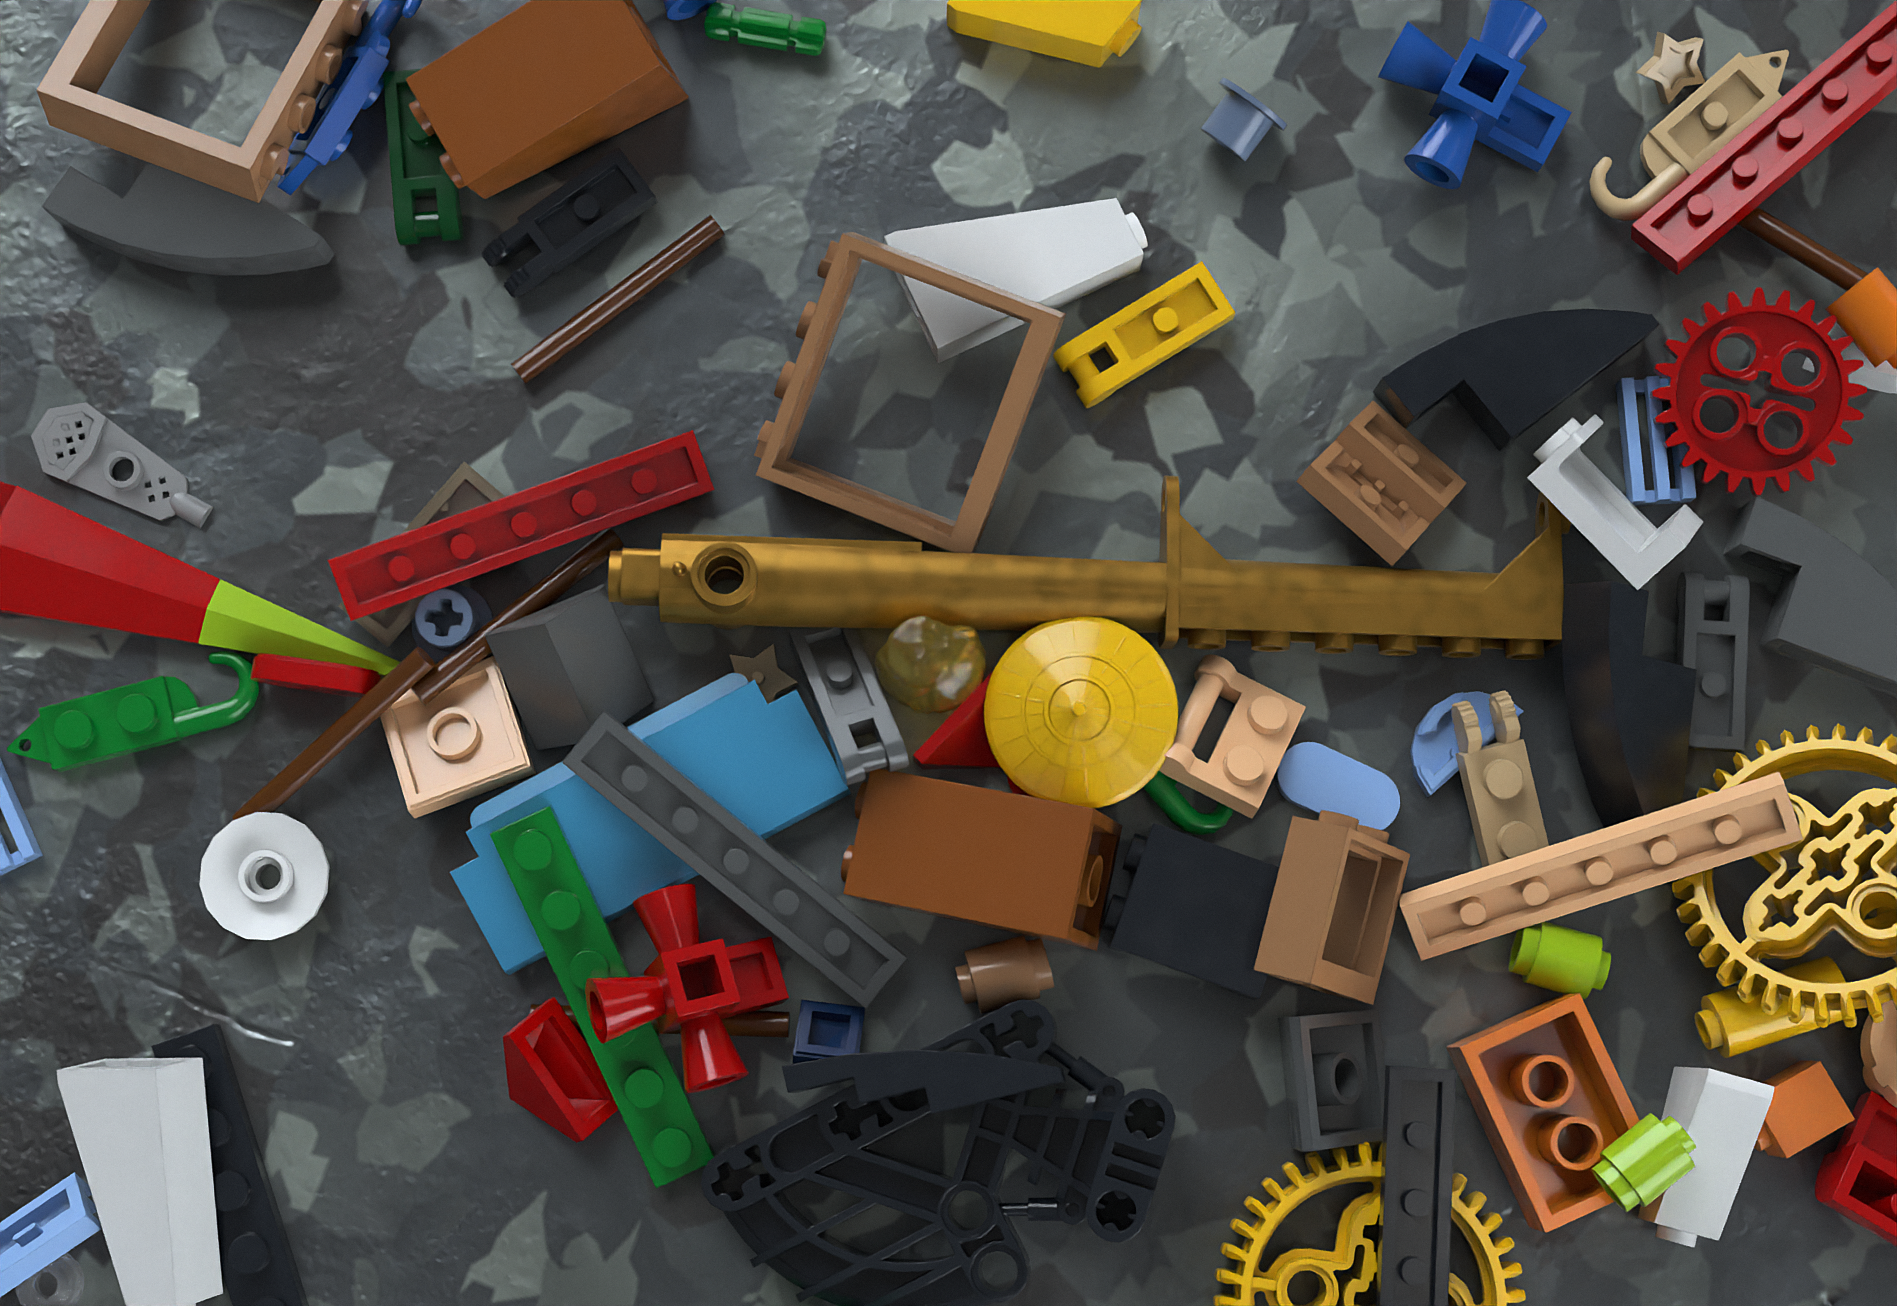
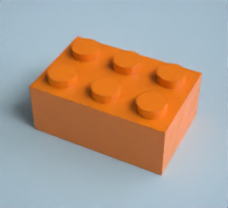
M1580 993L1559 995L1446 1047L1529 1228L1547 1233L1615 1202L1597 1181L1591 1169L1602 1161L1600 1152L1640 1120Z

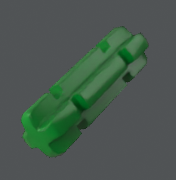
M719 2L710 4L706 11L704 29L705 35L710 39L729 42L730 37H738V43L782 51H787V47L792 46L795 47L796 53L812 56L820 55L824 48L826 23L821 19L802 16L801 21H793V15L749 7H744V10L739 12L736 11L735 5Z

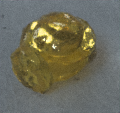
M918 616L902 622L891 632L887 643L875 655V667L879 681L891 697L902 705L911 707L915 713L929 715L932 712L938 714L946 713L959 707L982 683L984 673L987 670L986 651L981 643L979 634L973 627L965 625L947 627L927 616Z

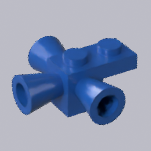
M1491 0L1479 41L1470 37L1458 60L1450 56L1409 21L1406 23L1387 57L1378 78L1438 95L1428 114L1437 120L1404 158L1407 167L1417 176L1442 188L1458 189L1464 176L1474 139L1539 172L1572 112L1517 84L1527 67L1518 61L1547 28L1546 20L1536 9L1520 0Z

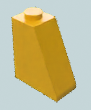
M949 0L947 2V26L956 33L1100 68L1112 53L1121 57L1138 37L1142 26L1137 23L1142 0Z

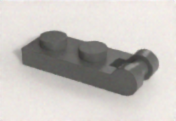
M1681 572L1676 587V603L1679 609L1677 665L1697 670L1688 749L1733 753L1744 751L1750 585L1747 576L1725 575L1723 581L1705 580L1703 573ZM1704 606H1721L1723 621L1704 620Z
M801 627L789 631L790 646L834 752L844 784L847 786L863 781L866 778L865 773L886 767L888 772L908 767L909 760L905 744L856 628ZM874 732L877 743L857 748L853 738Z

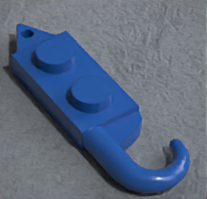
M382 0L355 44L349 46L343 55L342 64L336 79L330 85L325 84L315 100V114L308 130L303 134H296L288 149L290 153L283 176L281 175L277 185L278 188L292 195L317 165L325 166L328 160L331 162L335 161L345 151L353 135V132L349 129L351 123L360 109L365 110L369 108L383 90L384 82L381 75L390 62L385 58L390 48L388 37L402 15L405 18H412L415 15L422 0Z

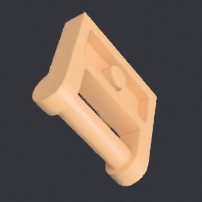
M1212 654L1205 655L1201 658L1194 673L1197 683L1178 720L1173 746L1164 754L1166 760L1159 771L1252 819L1266 795L1306 706L1238 673L1232 663L1225 658ZM1218 696H1221L1235 703V706L1206 763L1196 758L1192 750Z

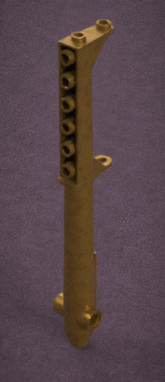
M1164 476L1161 491L1159 562L921 551L922 542L662 533L661 549L623 548V551L610 552L608 597L609 602H622L623 605L659 606L660 622L711 624L726 630L737 629L744 625L778 627L1029 631L1042 623L1074 617H1102L1123 624L1137 633H1158L1159 649H1173L1178 639H1187V647L1216 650L1225 648L1226 640L1251 641V649L1261 652L1287 651L1290 649V642L1315 643V652L1324 654L1350 653L1354 651V645H1378V653L1387 656L1417 654V647H1442V656L1449 658L1478 657L1481 655V649H1505V658L1536 660L1544 658V651H1548L1562 642L1564 601L1562 534L1569 532L1571 522L1540 491L1536 505L1535 539L1500 573L1224 559L1180 515L1178 476ZM724 579H733L741 583V586L730 594H719L711 590L717 582Z

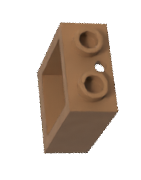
M1325 810L1320 811L1318 821L1292 816L1254 970L1317 992L1373 1005L1410 854L1387 844L1389 833L1358 825L1359 820L1351 816Z

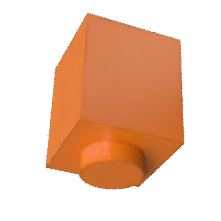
M1800 1060L1762 1082L1775 1088L1754 1148L1759 1152L1765 1150L1768 1156L1789 1158L1855 1120L1821 1061Z

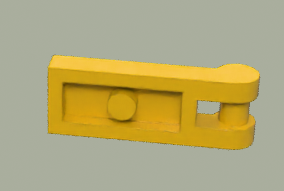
M1201 261L1057 349L1052 356L1063 372L1070 371L1079 385L1076 394L1085 408H1090L1108 398L1117 389L1233 320L1235 311ZM1105 347L1115 365L1100 373L1090 356Z

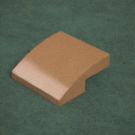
M1374 401L1348 424L1337 439L1310 464L1296 481L1391 566L1400 559L1467 484Z

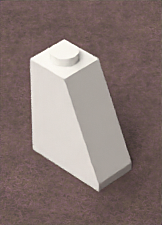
M1674 1067L1661 1122L1666 1117L1671 1116L1689 1134L1696 1145V1148L1689 1153L1695 1167L1646 1207H1640L1639 1219L1658 1224L1655 1237L1695 1248L1697 1235L1719 1241L1772 1101L1774 1086L1710 1068Z

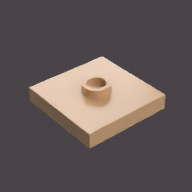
M494 656L481 660L428 704L424 705L410 688L380 716L409 813L414 819L536 774L509 688Z

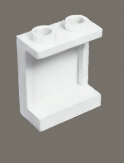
M1594 414L1581 426L1572 417L1533 454L1542 464L1527 478L1639 590L1688 545L1703 521L1684 504L1657 529L1580 450L1581 444L1604 422Z

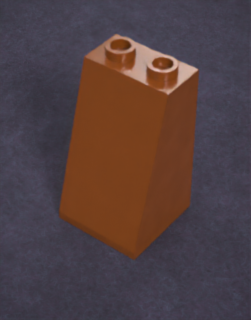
M530 0L405 79L416 97V100L409 103L414 117L428 136L437 134L447 151L439 156L446 173L459 189L467 186L484 199L689 98L633 0Z
M886 769L870 771L868 782L861 784L856 796L855 816L859 819L854 845L851 844L847 847L842 860L841 878L845 882L843 894L871 903L1097 951L1123 827L1121 824L1094 808L902 772H888Z

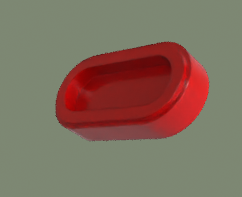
M261 653L258 656H254L250 679L280 687L362 698L381 680V676L378 675L379 672L352 665Z

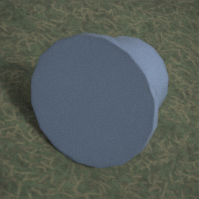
M1222 78L1219 84L1227 93L1201 127V130L1229 152L1246 162L1272 125L1284 131L1287 124L1251 94L1230 80Z
M459 584L450 585L426 595L418 604L415 618L412 620L413 638L417 646L427 652L434 662H439L493 619V613L487 601L472 588Z

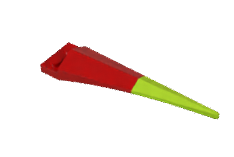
M0 481L1 613L135 633L255 654H275L352 665L379 672L378 675L386 676L400 663L391 657L22 487Z

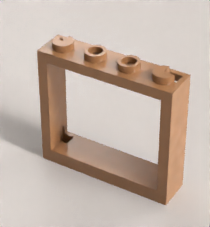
M90 0L36 91L50 126L259 203L275 174L283 176L288 163V149L296 134L305 133L311 125L316 109L315 100L324 83L330 85L336 79L342 64V51L350 36H358L363 30L361 17L369 5L368 1L313 0L321 4L241 148L97 94L151 0Z
M855 232L842 233L839 243L831 240L825 258L820 261L817 276L826 280L817 303L808 301L800 317L796 337L804 341L796 363L787 361L779 376L774 396L783 400L774 423L766 420L758 435L757 440H759L754 456L762 459L756 476L951 552L975 553L1066 314ZM862 259L1030 323L956 522L791 458Z

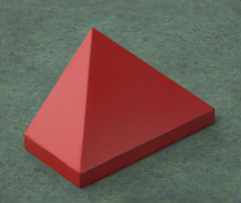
M993 671L913 754V761L922 770L1001 768L988 743L984 724V701Z
M555 997L547 999L503 1036L509 1099L576 1143L587 1138L618 1110L617 1104L590 1047Z

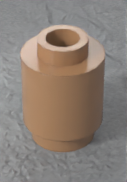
M1024 935L966 950L964 951L966 964L955 967L964 1004L977 1002L980 1014L998 1010L1018 1000L1039 999L1040 991L1054 988L1051 968L1041 938L1026 941Z

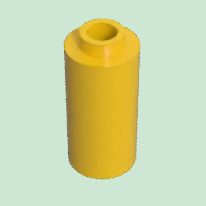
M1829 956L1778 971V973L1787 977L1812 983H1846L1839 967ZM1739 985L1703 996L1701 999L1702 1011L1695 1013L1696 1027L1703 1044L1708 1050L1716 1048L1724 1058L1820 1028L1815 1021L1814 1009L1806 1008L1803 1019L1800 1023L1796 1024L1789 1021L1787 1015L1788 1002L1783 1001L1778 1011L1773 1015L1766 1014L1761 1007L1764 991H1761L1753 1000L1745 1003L1738 996L1737 990ZM1830 1011L1829 1024L1843 1020L1841 1011Z

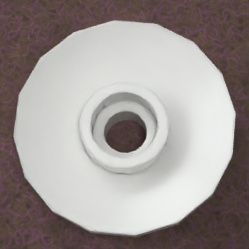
M255 812L231 821L213 837L202 858L199 885L207 910L223 928L245 939L275 940L297 932L316 916L328 892L330 867L322 843L307 825L282 813ZM274 865L280 871V881L276 887L268 890L261 884L260 876L266 867Z

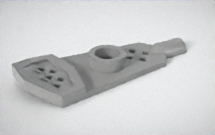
M86 402L47 409L31 435L44 473L160 521L177 515L201 529L213 509L212 506L189 494L187 477ZM123 459L131 460L134 465L132 476L126 481H116L113 477L114 465ZM161 479H165L166 483L161 484ZM151 482L152 487L147 488L146 483ZM169 492L170 497L165 498L164 493ZM154 496L155 501L150 502L149 497Z

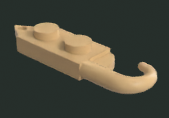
M1781 50L1750 57H1744L1739 52L1649 131L1640 145V158L1644 169L1652 178V181L1632 198H1617L1607 189L1605 182L1606 173L1612 166V160L1609 157H1603L1593 168L1589 181L1591 196L1597 207L1609 217L1621 221L1638 220L1783 97L1778 92L1789 51ZM1769 62L1776 63L1777 68L1772 67Z

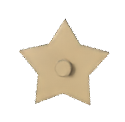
M1657 32L1653 57L1635 73L1655 81L1661 103L1669 105L1684 86L1705 83L1697 65L1704 39L1694 37L1676 42L1668 35Z
M774 644L754 658L730 655L735 673L745 676L748 682L755 679L767 704L775 701L776 695L798 684L797 681L778 668Z

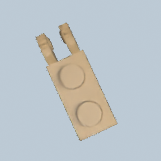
M1506 690L1492 693L1489 698V710L1497 743L1482 746V734L1478 717L1468 700L1454 703L1451 708L1452 722L1454 723V731L1459 747V753L1455 755L1482 868L1549 846L1524 739H1520L1521 728L1518 716L1516 715L1514 702Z

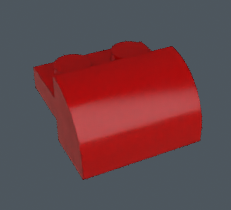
M1869 1091L1860 1095L1852 1113L1855 1120L1847 1124L1836 1150L1824 1155L1815 1181V1197L1819 1202L1897 1247V1108L1882 1096Z

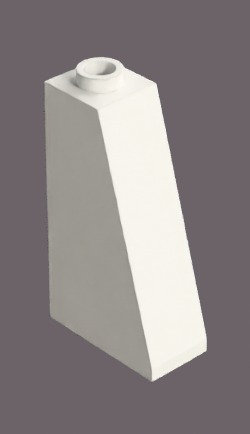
M1117 198L901 230L884 236V244L1052 309L1060 308L1140 271L1144 255L1142 249L1148 246L1144 230L1138 218L1133 212L1125 215ZM894 271L938 363L1027 323Z
M101 1059L57 1070L58 1086L126 1306H196L197 1302L223 1294L203 1059Z

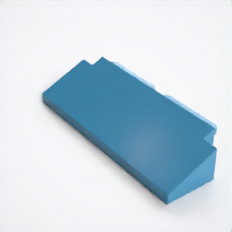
M730 673L627 727L764 840L851 794L848 786L844 784L839 769L797 689L767 704L755 679L748 682L747 678L742 674ZM562 762L477 806L470 817L472 828L466 831V834L479 857L450 872L502 969L508 975L545 957L546 953L490 836L492 831L552 805L607 923L635 909L632 903L637 898L658 889L682 884L699 875L698 872Z

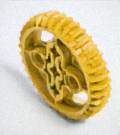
M1838 723L1832 730V739L1821 740L1818 728L1811 724L1806 731L1808 741L1795 744L1794 736L1791 732L1784 730L1780 735L1782 748L1771 751L1769 744L1759 739L1755 745L1759 756L1758 759L1751 762L1747 756L1736 752L1733 761L1738 772L1734 776L1721 769H1716L1713 774L1715 783L1720 791L1779 772L1782 779L1785 780L1800 774L1825 770H1847L1866 773L1897 785V737L1890 734L1879 747L1874 746L1872 730L1865 726L1858 733L1856 741L1847 740L1845 727ZM1699 788L1697 798L1714 793L1715 791ZM1873 788L1861 791L1843 805L1831 818L1824 816L1806 800L1788 793L1803 839L1751 856L1771 876L1752 894L1745 904L1742 920L1747 938L1742 943H1738L1730 933L1719 912L1714 893V868L1686 876L1672 883L1674 896L1686 900L1676 909L1680 922L1693 924L1685 932L1688 942L1691 946L1705 945L1699 953V958L1706 968L1721 964L1716 977L1722 986L1732 985L1742 978L1737 993L1739 998L1745 1003L1753 1000L1761 991H1764L1761 1001L1764 1013L1773 1015L1778 1011L1782 1002L1785 1001L1788 1002L1787 1015L1790 1022L1800 1023L1806 1008L1814 1009L1817 1026L1823 1028L1827 1027L1830 1022V1011H1841L1845 1026L1852 1028L1857 1023L1855 1009L1868 1007L1870 1018L1874 1023H1880L1884 1020L1882 1003L1892 1000L1897 1010V967L1865 980L1826 984L1787 977L1759 962L1762 958L1791 959L1800 957L1818 945L1831 931L1837 932L1851 946L1868 956L1880 958L1897 956V923L1888 929L1879 930L1873 929L1863 922L1867 913L1874 908L1889 907L1897 911V877L1892 874L1897 868V788L1889 790ZM1872 822L1875 826L1882 827L1890 822L1891 832L1884 834L1876 829L1867 835L1866 825ZM1800 867V871L1791 879L1789 870ZM1825 867L1828 871L1834 873L1842 867L1844 878L1837 881L1834 877L1827 876L1820 880L1818 871ZM1872 868L1874 879L1863 882L1862 876ZM1776 913L1785 918L1794 914L1797 923L1792 927L1783 922H1779L1774 926L1771 917Z
M1366 1141L1363 1144L1355 1145L1354 1161L1348 1162L1344 1147L1330 1148L1331 1165L1324 1167L1322 1158L1316 1151H1308L1305 1153V1162L1310 1171L1309 1174L1302 1176L1299 1169L1291 1162H1286L1282 1165L1283 1174L1290 1182V1185L1283 1190L1277 1182L1266 1177L1261 1182V1185L1273 1199L1266 1206L1251 1196H1248L1244 1201L1245 1207L1258 1215L1253 1225L1250 1227L1244 1221L1233 1218L1230 1223V1228L1246 1237L1242 1247L1240 1248L1226 1242L1221 1244L1220 1252L1228 1258L1236 1259L1237 1265L1235 1270L1227 1268H1217L1215 1270L1214 1277L1217 1281L1224 1284H1233V1294L1221 1293L1213 1297L1214 1306H1255L1254 1296L1258 1291L1264 1292L1269 1306H1336V1304L1337 1306H1360L1354 1302L1356 1292H1367L1370 1281H1372L1373 1288L1377 1290L1378 1243L1377 1249H1374L1373 1241L1363 1236V1229L1365 1225H1375L1378 1220V1214H1380L1382 1145L1379 1149L1377 1161H1372L1371 1148ZM1460 1173L1453 1174L1451 1220L1460 1229L1474 1254L1482 1283L1483 1301L1480 1305H1475L1467 1285L1455 1274L1449 1272V1306H1507V1303L1524 1301L1526 1298L1524 1290L1516 1287H1505V1279L1516 1277L1522 1273L1521 1264L1515 1261L1500 1262L1498 1256L1509 1252L1514 1247L1513 1239L1508 1236L1490 1239L1488 1235L1500 1226L1503 1221L1498 1213L1491 1212L1477 1218L1475 1214L1484 1206L1487 1200L1486 1196L1482 1192L1475 1191L1461 1200L1459 1196L1466 1187L1467 1178ZM1353 1182H1371L1373 1184L1371 1192L1352 1199L1342 1211L1337 1227L1334 1251L1293 1248L1280 1254L1267 1271L1262 1272L1259 1270L1258 1266L1270 1237L1283 1219L1299 1204L1323 1190ZM1353 1264L1352 1274L1344 1273L1337 1282L1333 1271L1347 1270ZM1300 1271H1313L1319 1279L1320 1289L1317 1297L1306 1305L1291 1303L1287 1293L1289 1280Z

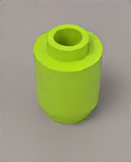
M1545 921L1517 930L1510 952L1508 968L1509 972L1522 975L1524 983L1563 994L1580 993L1582 999H1586L1592 988L1597 990L1603 988L1610 969L1611 954L1602 951L1603 941L1600 936Z
M1649 1113L1600 1152L1602 1161L1595 1165L1591 1171L1616 1204L1625 1212H1628L1638 1203L1646 1207L1691 1171L1695 1164L1689 1153L1696 1148V1145L1689 1134L1673 1117L1668 1116L1661 1122L1656 1116Z

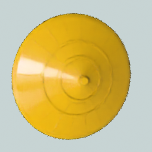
M1074 617L1042 623L1027 631L1006 650L995 666L987 686L984 701V724L988 743L995 759L1005 774L1019 788L1035 798L1095 809L1109 806L1128 798L1143 788L1157 774L1166 760L1164 754L1173 746L1176 736L1178 700L1169 669L1155 648L1146 639L1127 626L1102 617Z

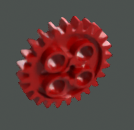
M1756 287L1751 295L1748 306H1743L1737 294L1731 291L1726 295L1725 299L1726 312L1721 314L1715 306L1707 301L1701 306L1704 325L1700 326L1688 318H1684L1679 324L1682 332L1688 339L1686 343L1667 339L1663 347L1676 360L1674 363H1659L1654 366L1653 372L1668 379L1669 382L1668 386L1652 390L1650 398L1668 402L1669 409L1657 415L1653 422L1657 425L1673 424L1676 432L1669 436L1663 445L1665 448H1671L1684 444L1688 449L1679 464L1682 469L1698 460L1705 464L1701 475V483L1707 484L1720 472L1726 475L1725 493H1734L1741 480L1748 479L1752 496L1758 497L1762 495L1766 479L1772 478L1778 491L1784 493L1789 491L1790 472L1794 471L1801 480L1809 483L1815 480L1814 471L1810 463L1812 460H1816L1827 467L1834 466L1837 463L1834 454L1828 448L1830 443L1842 446L1852 444L1854 439L1841 428L1843 422H1858L1863 419L1864 414L1848 406V400L1867 393V387L1849 383L1848 375L1864 366L1863 360L1855 359L1843 360L1841 352L1854 339L1852 336H1845L1832 340L1828 335L1837 320L1835 315L1825 318L1818 324L1811 320L1815 307L1814 300L1810 299L1796 312L1790 310V291L1784 290L1778 296L1774 305H1767L1762 287ZM1738 338L1749 346L1751 361L1747 368L1739 371L1730 370L1719 362L1717 347L1721 340ZM1801 353L1812 361L1814 377L1809 385L1795 386L1783 377L1781 364L1785 355ZM1708 374L1742 386H1748L1757 377L1765 379L1764 390L1779 395L1810 399L1814 402V408L1811 411H1806L1771 399L1764 401L1755 409L1750 406L1751 396L1747 393L1704 386L1700 381L1701 376ZM1710 399H1720L1729 404L1734 413V422L1728 431L1714 433L1706 429L1700 419V408L1703 402ZM1771 415H1785L1795 423L1797 438L1790 448H1777L1766 440L1764 424Z

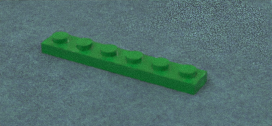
M552 805L490 833L492 841L655 1187H661L707 1165L716 1155L687 1093H685L684 1086L653 1020L606 1043H601L593 1030L586 1003L585 986L587 979L632 977Z

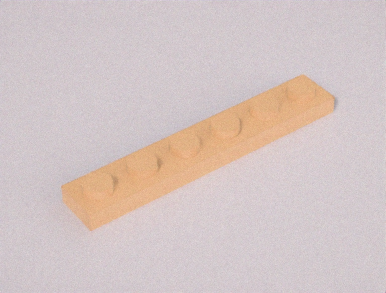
M1776 772L1400 895L1399 903L1422 961L1802 840L1803 837L1785 783L1780 773Z

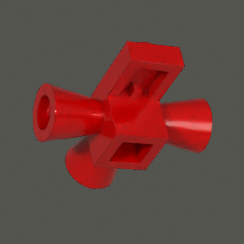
M695 884L669 886L637 898L632 904L659 955L645 969V976L587 979L585 986L587 1009L598 1040L601 1043H606L657 1019L661 1034L680 1029L685 1093L709 1090L747 1076L749 1073L721 1019L780 1005L789 999L772 937L725 947L723 938L700 943Z

